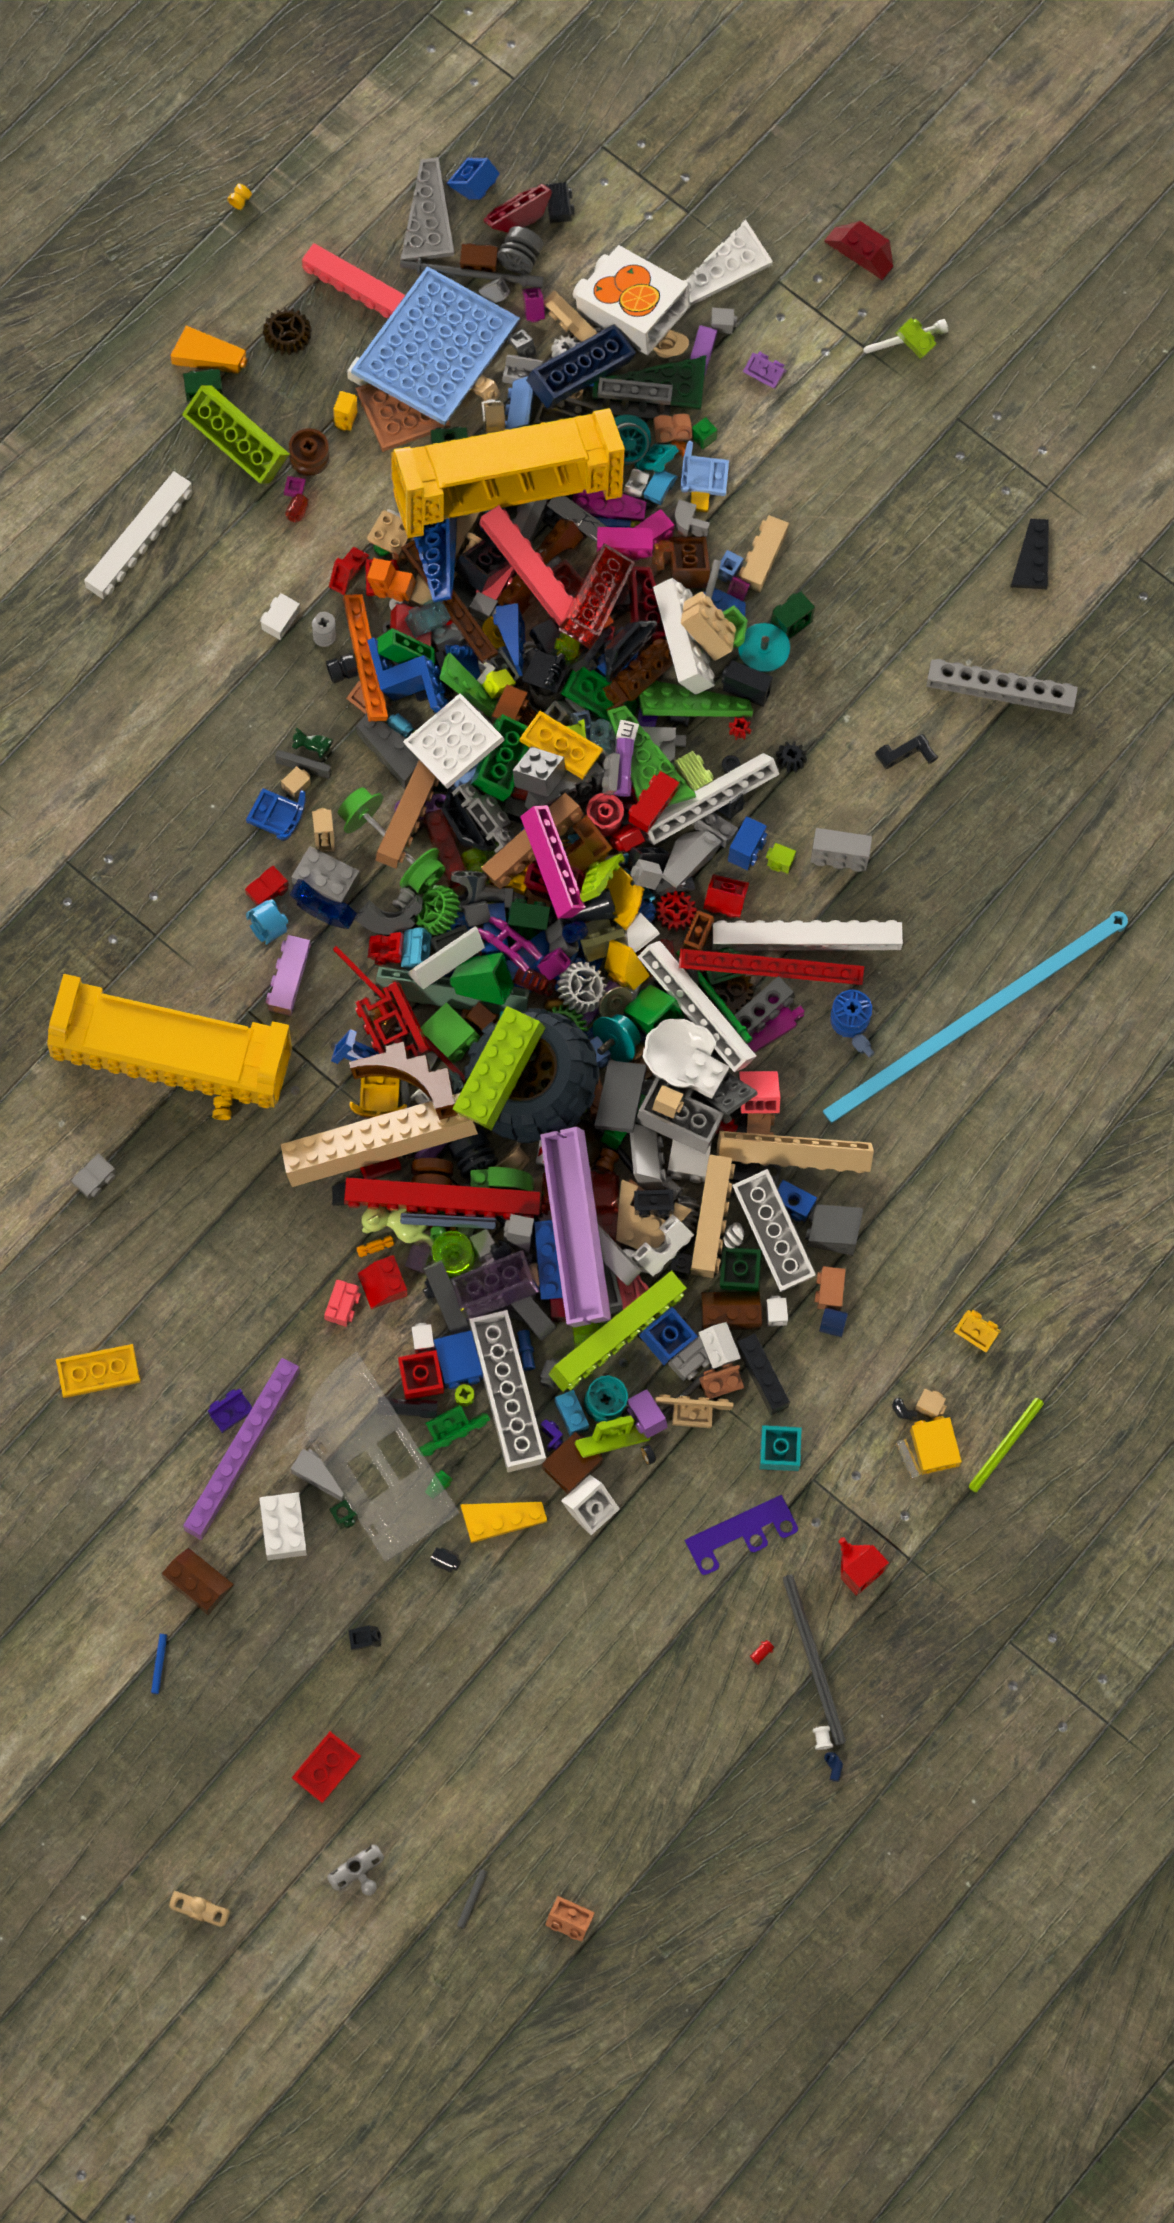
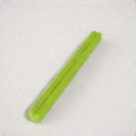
M1039 1398L1033 1400L969 1484L970 1490L975 1493L978 1492L1044 1405L1042 1400Z

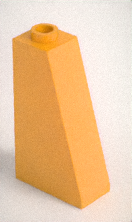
M189 326L185 327L171 353V363L174 365L201 369H219L223 372L238 374L241 368H245L248 361L246 350Z

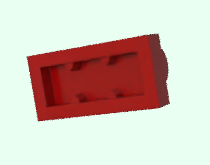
M353 547L343 559L337 558L334 562L329 588L345 595L348 592L350 581L366 563L365 559H369V554Z

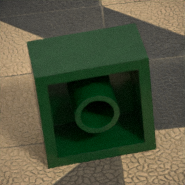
M801 591L796 595L792 594L783 605L779 604L773 609L771 624L783 630L790 640L813 622L815 606Z
M516 898L515 902H510L507 923L511 926L547 930L550 907H546L544 902L535 901L532 905L527 904V900Z
M722 1247L720 1288L722 1290L760 1292L761 1249Z

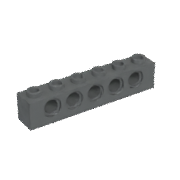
M778 976L734 1016L741 1025L744 1022L751 1024L747 1032L752 1036L755 1032H761L766 1026L765 1023L770 1019L774 1020L784 1006L787 1008L793 1003L794 991ZM777 997L779 999V1001L776 1004H771L769 1002L770 998ZM757 1010L765 1011L764 1015L760 1017L756 1016L755 1012ZM712 1052L711 1057L723 1063L724 1059L719 1054Z

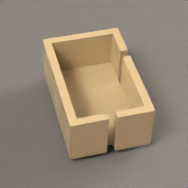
M701 591L684 601L681 625L709 656L716 661L732 652L736 628L732 622H729L726 618L724 619L723 612L716 608L710 597Z

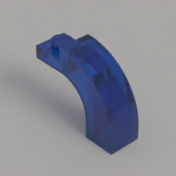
M303 879L297 880L289 894L297 901L296 905L302 910L338 928L349 929L357 915L349 905L322 896Z

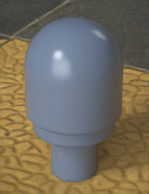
M857 1034L852 1038V1045L861 1054L865 1053L869 1058L875 1054L870 1048V1041L864 1035Z

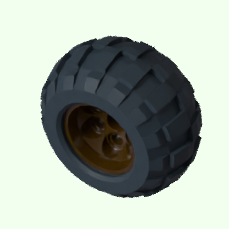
M528 1009V1011L521 1012L540 1021L546 1028L532 1054H536L535 1060H528L517 1081L519 1082V1087L512 1090L492 1128V1131L499 1136L516 1140L520 1143H534L541 1140V1134L554 1131L560 1133V1130L575 1127L581 1121L580 1117L585 1110L590 1109L595 1098L594 1091L596 1085L599 1083L596 1052L587 1036L567 1017L559 1013L548 1012L545 1009ZM489 1023L482 1030L484 1035L480 1040L473 1042L468 1053L470 1061L468 1066H465V1084L497 1023ZM548 1063H552V1067L545 1070V1066ZM535 1091V1096L528 1098L529 1093Z

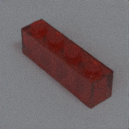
M438 809L424 815V825L433 848L439 850L438 860L446 867L444 875L449 888H454L461 884L451 880L452 873L466 870L442 810Z

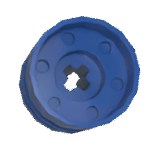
M850 989L841 992L833 1002L830 1016L832 1028L839 1035L849 1038L864 1033L869 1026L872 1015L870 999L866 994L858 990Z

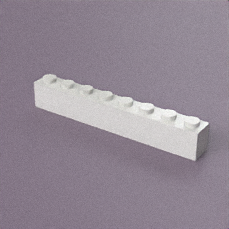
M173 471L85 578V586L88 590L103 600L107 595L112 594L118 581L121 582L124 579L129 568L134 567L140 554L143 555L147 551L150 542L157 539L159 531L169 524L174 513L177 514L182 507L181 504L192 496V483Z
M762 753L694 791L696 798L667 806L648 833L641 830L644 839L655 845L728 804L740 793L746 794L778 776L779 772L774 758Z
M658 941L649 944L638 956L640 961L666 992L677 1000L680 1008L692 1023L703 1026L712 1033L716 1041L714 1049L734 1072L744 1069L756 1057L755 1053L683 968H678L679 963L666 947Z

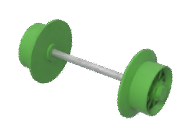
M364 787L350 794L338 810V815L346 822L344 832L347 834L352 833L368 821L384 837L386 831L372 818L382 804L383 795L381 793L371 795ZM437 848L430 849L417 860L407 851H404L406 853L405 858L412 865L400 881L401 888L411 886L418 894H423L424 891H428L429 887H433L439 881L446 867L437 859L439 856Z

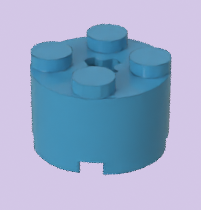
M273 899L264 901L246 913L247 920L251 919L252 922L250 925L251 930L261 942L266 941V945L287 932L286 925L289 923L288 919L284 914H280Z

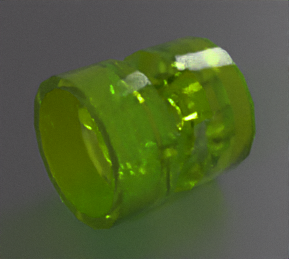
M471 849L461 855L463 867L467 868L465 871L483 872L481 867L487 861L484 851Z

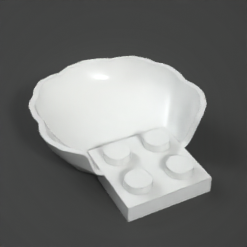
M666 1019L658 1027L652 1029L646 1037L645 1049L643 1051V1058L656 1077L674 1087H689L712 1099L730 1068L728 1065L711 1057L716 1047V1041L712 1033L705 1027L695 1025L688 1020Z

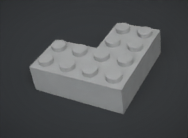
M656 1077L639 1109L636 1123L706 1154L721 1124L724 1113L692 1099L691 1097L695 1090L689 1087H674ZM662 1085L683 1094L681 1100L684 1102L683 1108L680 1113L676 1112L674 1118L652 1110Z

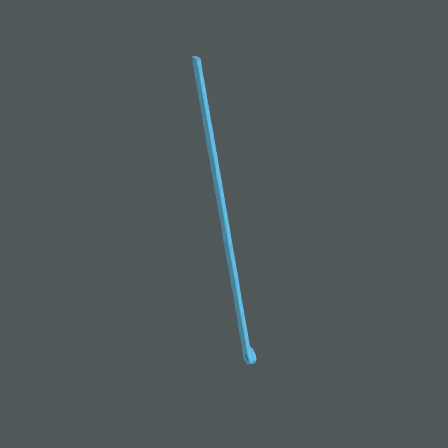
M1120 911L1112 913L1108 919L824 1109V1115L831 1124L1115 932L1123 931L1128 923L1127 916ZM1115 918L1121 919L1122 925L1114 924Z

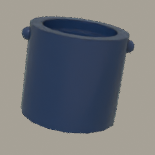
M825 1307L819 1332L842 1338L848 1313Z

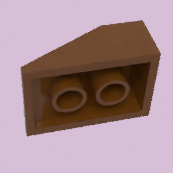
M670 537L671 578L678 583L680 582L685 588H707L710 566L706 537Z

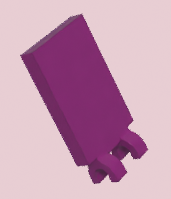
M772 997L769 1000L771 1004H776L779 1001L777 997ZM801 1005L792 1012L788 1007L784 1006L774 1020L770 1019L765 1023L766 1026L761 1032H755L751 1036L753 1038L752 1041L747 1043L750 1049L756 1053L796 1028L797 1024L795 1021L804 1017L803 1013H805ZM757 1010L755 1015L763 1016L765 1011ZM744 1022L742 1026H746V1028L748 1029L751 1026V1024L748 1022Z

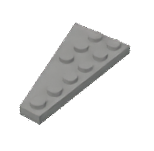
M438 157L420 160L401 255L402 261L454 256Z

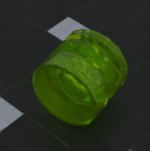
M458 1231L444 1232L435 1239L432 1245L434 1262L436 1263L440 1260L443 1262L449 1279H459L471 1272L475 1256L471 1242L464 1234ZM454 1255L457 1259L454 1260L451 1256Z

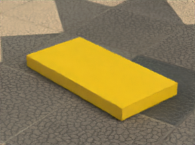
M542 711L538 712L519 740L530 748L532 746L564 757L565 769L582 780L603 752V748Z
M133 1344L56 1359L63 1398L141 1383Z

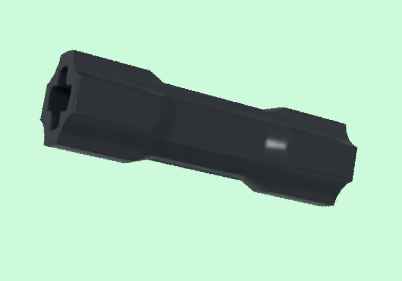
M379 1397L377 1413L378 1415H407L435 1418L437 1417V1401Z

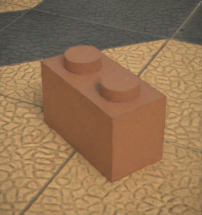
M822 1266L821 1272H817L816 1284H820L819 1291L815 1292L814 1302L818 1303L817 1309L825 1310L826 1307L841 1311L846 1269Z

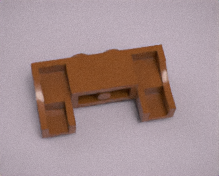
M586 815L572 826L580 838L564 849L570 866L584 871L589 868L590 864L596 862L613 848L588 815Z

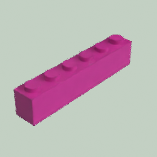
M548 805L533 806L520 816L557 918H572L586 907L580 898L579 888Z

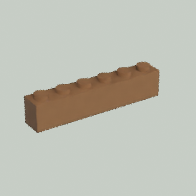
M420 760L376 854L375 861L397 869L399 863H403L406 856L404 851L406 847L410 848L413 841L412 833L418 831L420 826L418 820L420 817H424L427 810L425 805L427 801L431 802L433 798V787H437L440 782Z
M566 793L549 806L559 837L564 835L584 815L580 806ZM525 829L481 867L487 878L499 889L508 885L511 879L518 873H521L531 861L536 860Z

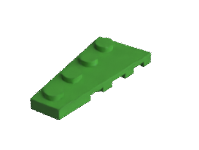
M449 652L445 656L440 679L492 719V714L498 702L495 699H491L484 687Z

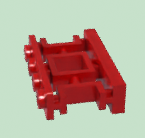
M395 981L389 984L388 987L383 988L387 997L374 1004H371L367 997L355 1002L357 1005L355 1008L356 1013L360 1018H363L365 1022L363 1025L364 1030L368 1035H371L373 1039L371 1044L379 1054L386 1053L381 1040L386 1046L393 1042L401 1043L403 1042L401 1038L410 1034L408 1027L416 1044L407 1046V1051L412 1050L415 1057L432 1051L399 982ZM391 992L403 1015H401L398 1009L390 1013L388 1012L385 1004L394 1000ZM365 1005L368 1011L379 1008L382 1017L372 1022ZM396 1016L403 1032L388 1039L381 1023Z

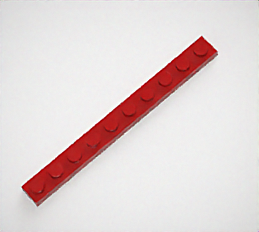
M680 949L678 967L863 985L864 966L690 949Z

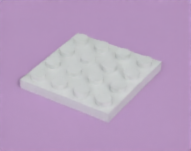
M459 694L403 742L448 789L500 745L504 738Z

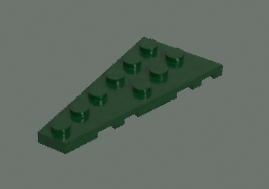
M706 355L700 356V358L686 359L677 363H667L636 372L631 371L627 374L604 378L673 385L671 405L665 404V406L701 410ZM598 380L593 386L592 399L603 400V398L598 397ZM611 399V401H616V402H621V401H622V400H618V399ZM629 401V403L640 404L637 401ZM647 403V405H657V406H658L657 403Z

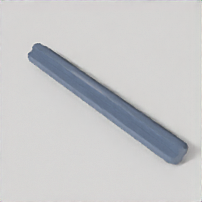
M401 1213L400 1223L495 1229L496 1218Z

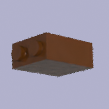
M576 1432L553 1452L541 1466V1469L567 1494L603 1463V1458H601L603 1455L601 1453L585 1458L581 1456L575 1442L586 1437L582 1434L578 1435Z

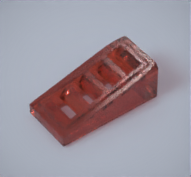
M519 967L513 983L541 995L551 996L557 983L555 978L549 981L541 972L529 968L526 971L528 974L523 982L522 979L525 972Z

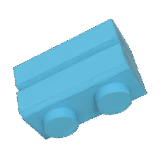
M420 927L404 931L401 967L408 971L430 957L432 934L426 929Z

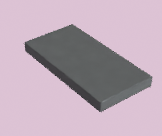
M608 1061L595 1121V1129L633 1133L647 1070L646 1064Z

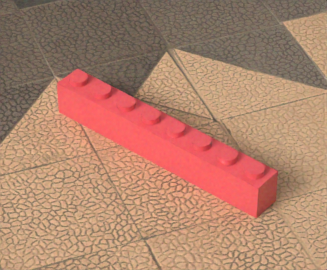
M498 505L481 516V527L551 618L558 624L565 636L568 638L584 628L587 622L585 612L582 609L579 610L575 599L566 593L562 582L557 581L554 577L552 569L549 566H545L541 555L538 552L535 553L531 542L522 536L518 525L513 524L510 520L508 512L505 509L502 510Z

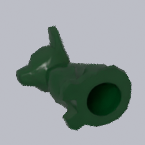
M298 728L295 729L296 733L292 738L293 749L304 746L307 750L318 753L320 759H323L333 743V739L325 736H306Z

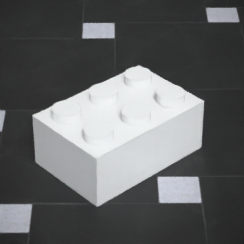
M299 1492L260 1497L267 1560L307 1555Z

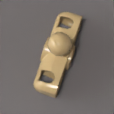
M177 1891L173 1892L169 1904L170 1908L174 1911L219 1927L226 1925L231 1912L228 1909L211 1904L212 1902L203 1898L191 1897ZM180 1899L184 1900L182 1909L175 1907ZM217 1913L222 1914L220 1922L214 1921Z

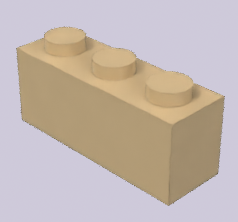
M320 808L312 811L316 849L323 853L334 852L335 844L331 809Z

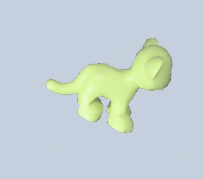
M379 1207V1209L367 1208L362 1215L363 1233L368 1234L380 1231L388 1226L405 1243L425 1241L432 1250L437 1248L435 1240L424 1233L428 1226L400 1223L401 1213L413 1212H407L403 1208H399L398 1211L388 1212L385 1207ZM423 1210L418 1212L419 1214H427Z

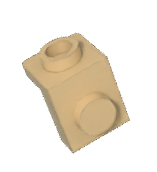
M482 375L471 389V392L481 396L484 401L489 399L496 400L501 395L495 381Z

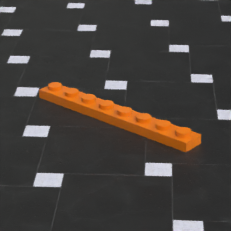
M344 595L343 601L368 721H387L388 714L385 699L379 686L367 641L371 639V633L363 595Z

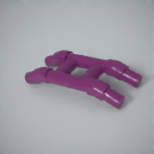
M495 917L489 919L490 924L502 930L496 937L487 930L478 929L480 936L484 940L493 944L508 956L523 972H526L530 967L516 953L518 950L524 947L537 961L543 956L532 942L516 932L504 920ZM508 936L517 941L510 948L502 943Z

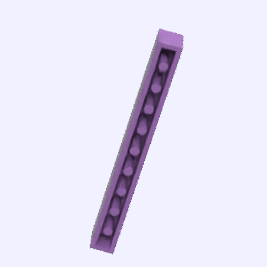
M281 1358L184 1523L183 1527L186 1532L200 1540L203 1539L300 1373L299 1366Z

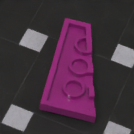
M585 489L581 493L573 494L572 501L592 516L644 521L645 501L622 494V497L606 500L603 491L587 494Z

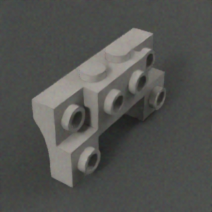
M469 782L458 786L452 792L453 795L462 793L466 800L461 805L462 807L468 806L466 809L487 836V841L495 838L499 843V846L494 850L496 853L515 838L514 834L507 828L511 821L508 819L507 814L499 807L493 796L489 794L483 795L481 790L473 787Z

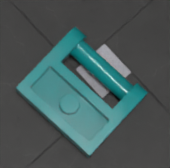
M653 444L645 456L635 462V469L662 472L665 464L670 462L679 450L676 445Z

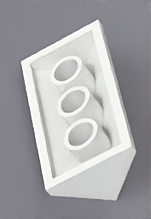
M475 926L414 967L407 974L422 989L437 981L485 948L477 927Z

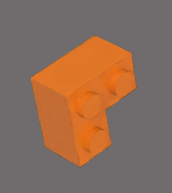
M373 559L367 579L375 595L380 598H393L399 602L403 600L410 602L416 585L413 574L395 570L391 561Z

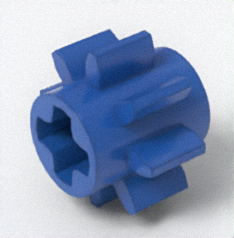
M642 900L638 912L651 922L655 919L654 913H656V908L649 900L647 902Z

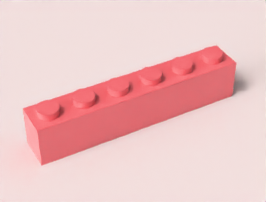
M313 243L302 258V267L308 274L316 275L322 282L330 283L338 291H344L352 299L359 300L368 308L377 310L385 318H390L405 297L404 294Z

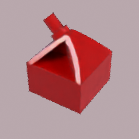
M842 1537L838 1541L842 1551L841 1580L857 1596L886 1571L889 1562L874 1545H851Z

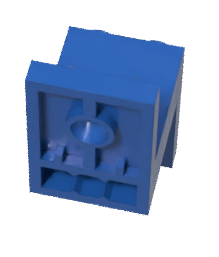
M375 638L367 640L380 689L393 701L426 689L430 707L436 713L449 703L444 695L446 693L445 686L439 677L441 674L440 668L432 660L423 655L393 666L390 659L378 654V640Z

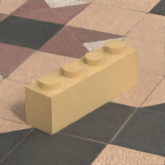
M770 515L766 521H762L759 529L761 531L760 536L755 537L752 544L754 549L752 552H748L745 560L747 562L746 567L742 566L738 576L741 577V580L751 584L750 589L761 592L788 532V522Z

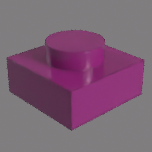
M287 476L284 495L302 499L306 480Z
M734 576L727 594L744 601L751 584Z

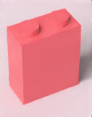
M739 1071V1080L755 1089L758 1093L740 1106L741 1113H780L778 1071Z

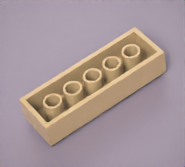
M709 1155L691 1275L714 1278V1273L719 1272L720 1258H717V1254L721 1255L723 1239H720V1235L724 1236L726 1221L723 1220V1217H727L729 1202L726 1201V1198H730L732 1183H729V1179L733 1180L735 1170L732 1158Z

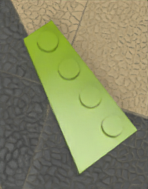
M622 853L600 863L596 861L589 865L580 893L582 902L595 898L602 893L608 884L607 881L614 876L613 870L617 871L620 867L618 863L624 862L625 858Z

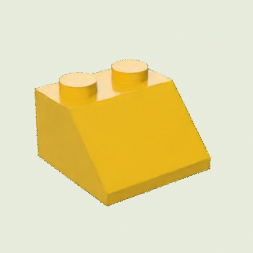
M615 940L609 941L605 969L608 972L607 976L610 981L634 991L650 975L631 947Z

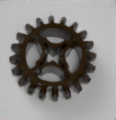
M284 308L283 312L277 309V314L271 312V318L267 317L266 323L263 325L264 341L268 343L269 349L273 348L275 353L280 350L281 355L287 352L289 356L292 351L296 354L298 349L303 351L304 345L308 346L311 339L310 333L312 332L310 321L306 320L305 314L301 315L299 310L295 313L293 308L290 311ZM296 325L301 328V334L295 329ZM273 330L277 331L279 338L274 336Z

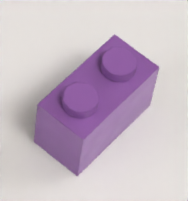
M647 1389L627 1400V1414L636 1420L637 1423L635 1425L639 1433H644L647 1439L668 1428L665 1416Z

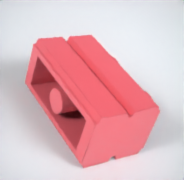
M336 1280L324 1314L326 1321L345 1327L348 1325V1322L353 1321L355 1311H353L354 1304H358L361 1298L359 1286Z

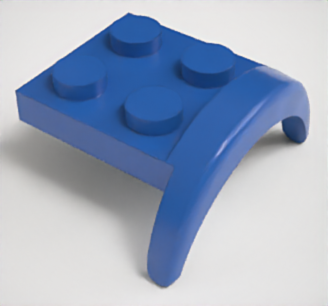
M262 788L246 818V822L277 835L279 840L285 841L289 839L302 817L306 801L305 791H300L297 803Z

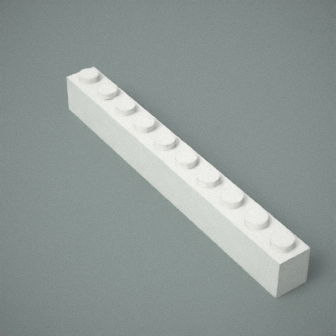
M720 920L712 924V951L725 947L735 951L901 950L903 944L902 922L895 920L878 922L876 920L859 922L857 920L840 922L838 920L821 922L819 920L803 922L795 920L792 923H784L781 920L773 921V923H765L762 920L754 921V923H746L743 920L727 923V921Z

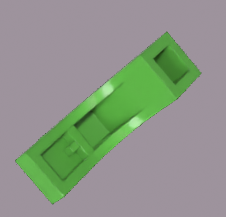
M506 1167L471 1170V1187L534 1191V1179L531 1174L525 1171Z

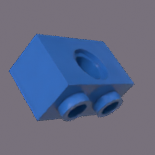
M783 1180L778 1188V1192L788 1214L798 1222H806L816 1204L817 1197ZM796 1200L798 1205L791 1206L788 1201Z

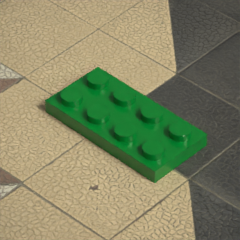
M581 667L576 673L573 670L561 694L585 710H589L591 714L611 726L606 709L613 703L607 699L603 690L610 683L606 681L605 677L594 670L589 672L585 667ZM637 698L633 701L626 700L623 704L634 714L639 705V700Z

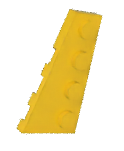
M542 1502L460 1504L471 1543L547 1522Z

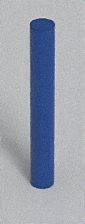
M159 1634L151 1689L152 1694H159L167 1641L166 1634Z

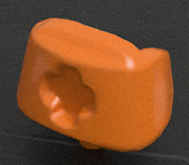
M673 440L670 445H676L679 450L676 454L683 457L687 443Z

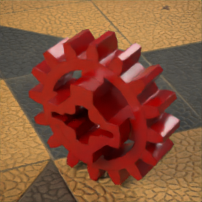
M674 891V895L667 892V898L661 896V902H657L656 907L658 909H656V914L659 915L657 916V921H662V927L667 925L668 931L675 928V932H678L680 927L684 931L686 925L690 926L692 924L691 920L693 921V918H695L694 914L697 911V908H693L695 901L690 902L691 896L684 897V892L678 895L677 891Z

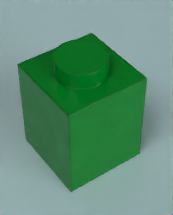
M705 417L692 427V439L703 450L717 439L718 429Z

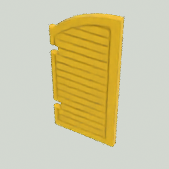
M606 853L597 861H599V863L604 861L608 857V854ZM619 867L617 871L613 870L614 876L607 881L608 884L605 889L609 888L615 904V912L613 914L617 913L618 918L614 920L624 930H627L639 911L644 888L635 884L632 886L633 878L622 867ZM588 869L582 871L585 877Z

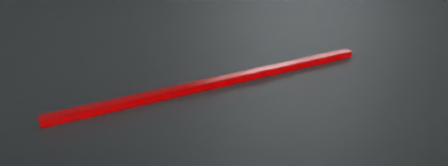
M337 946L333 948V951L381 999L386 998L385 994ZM392 1002L387 1003L392 1011L398 1009ZM426 1037L431 1050L465 1083L463 1073Z

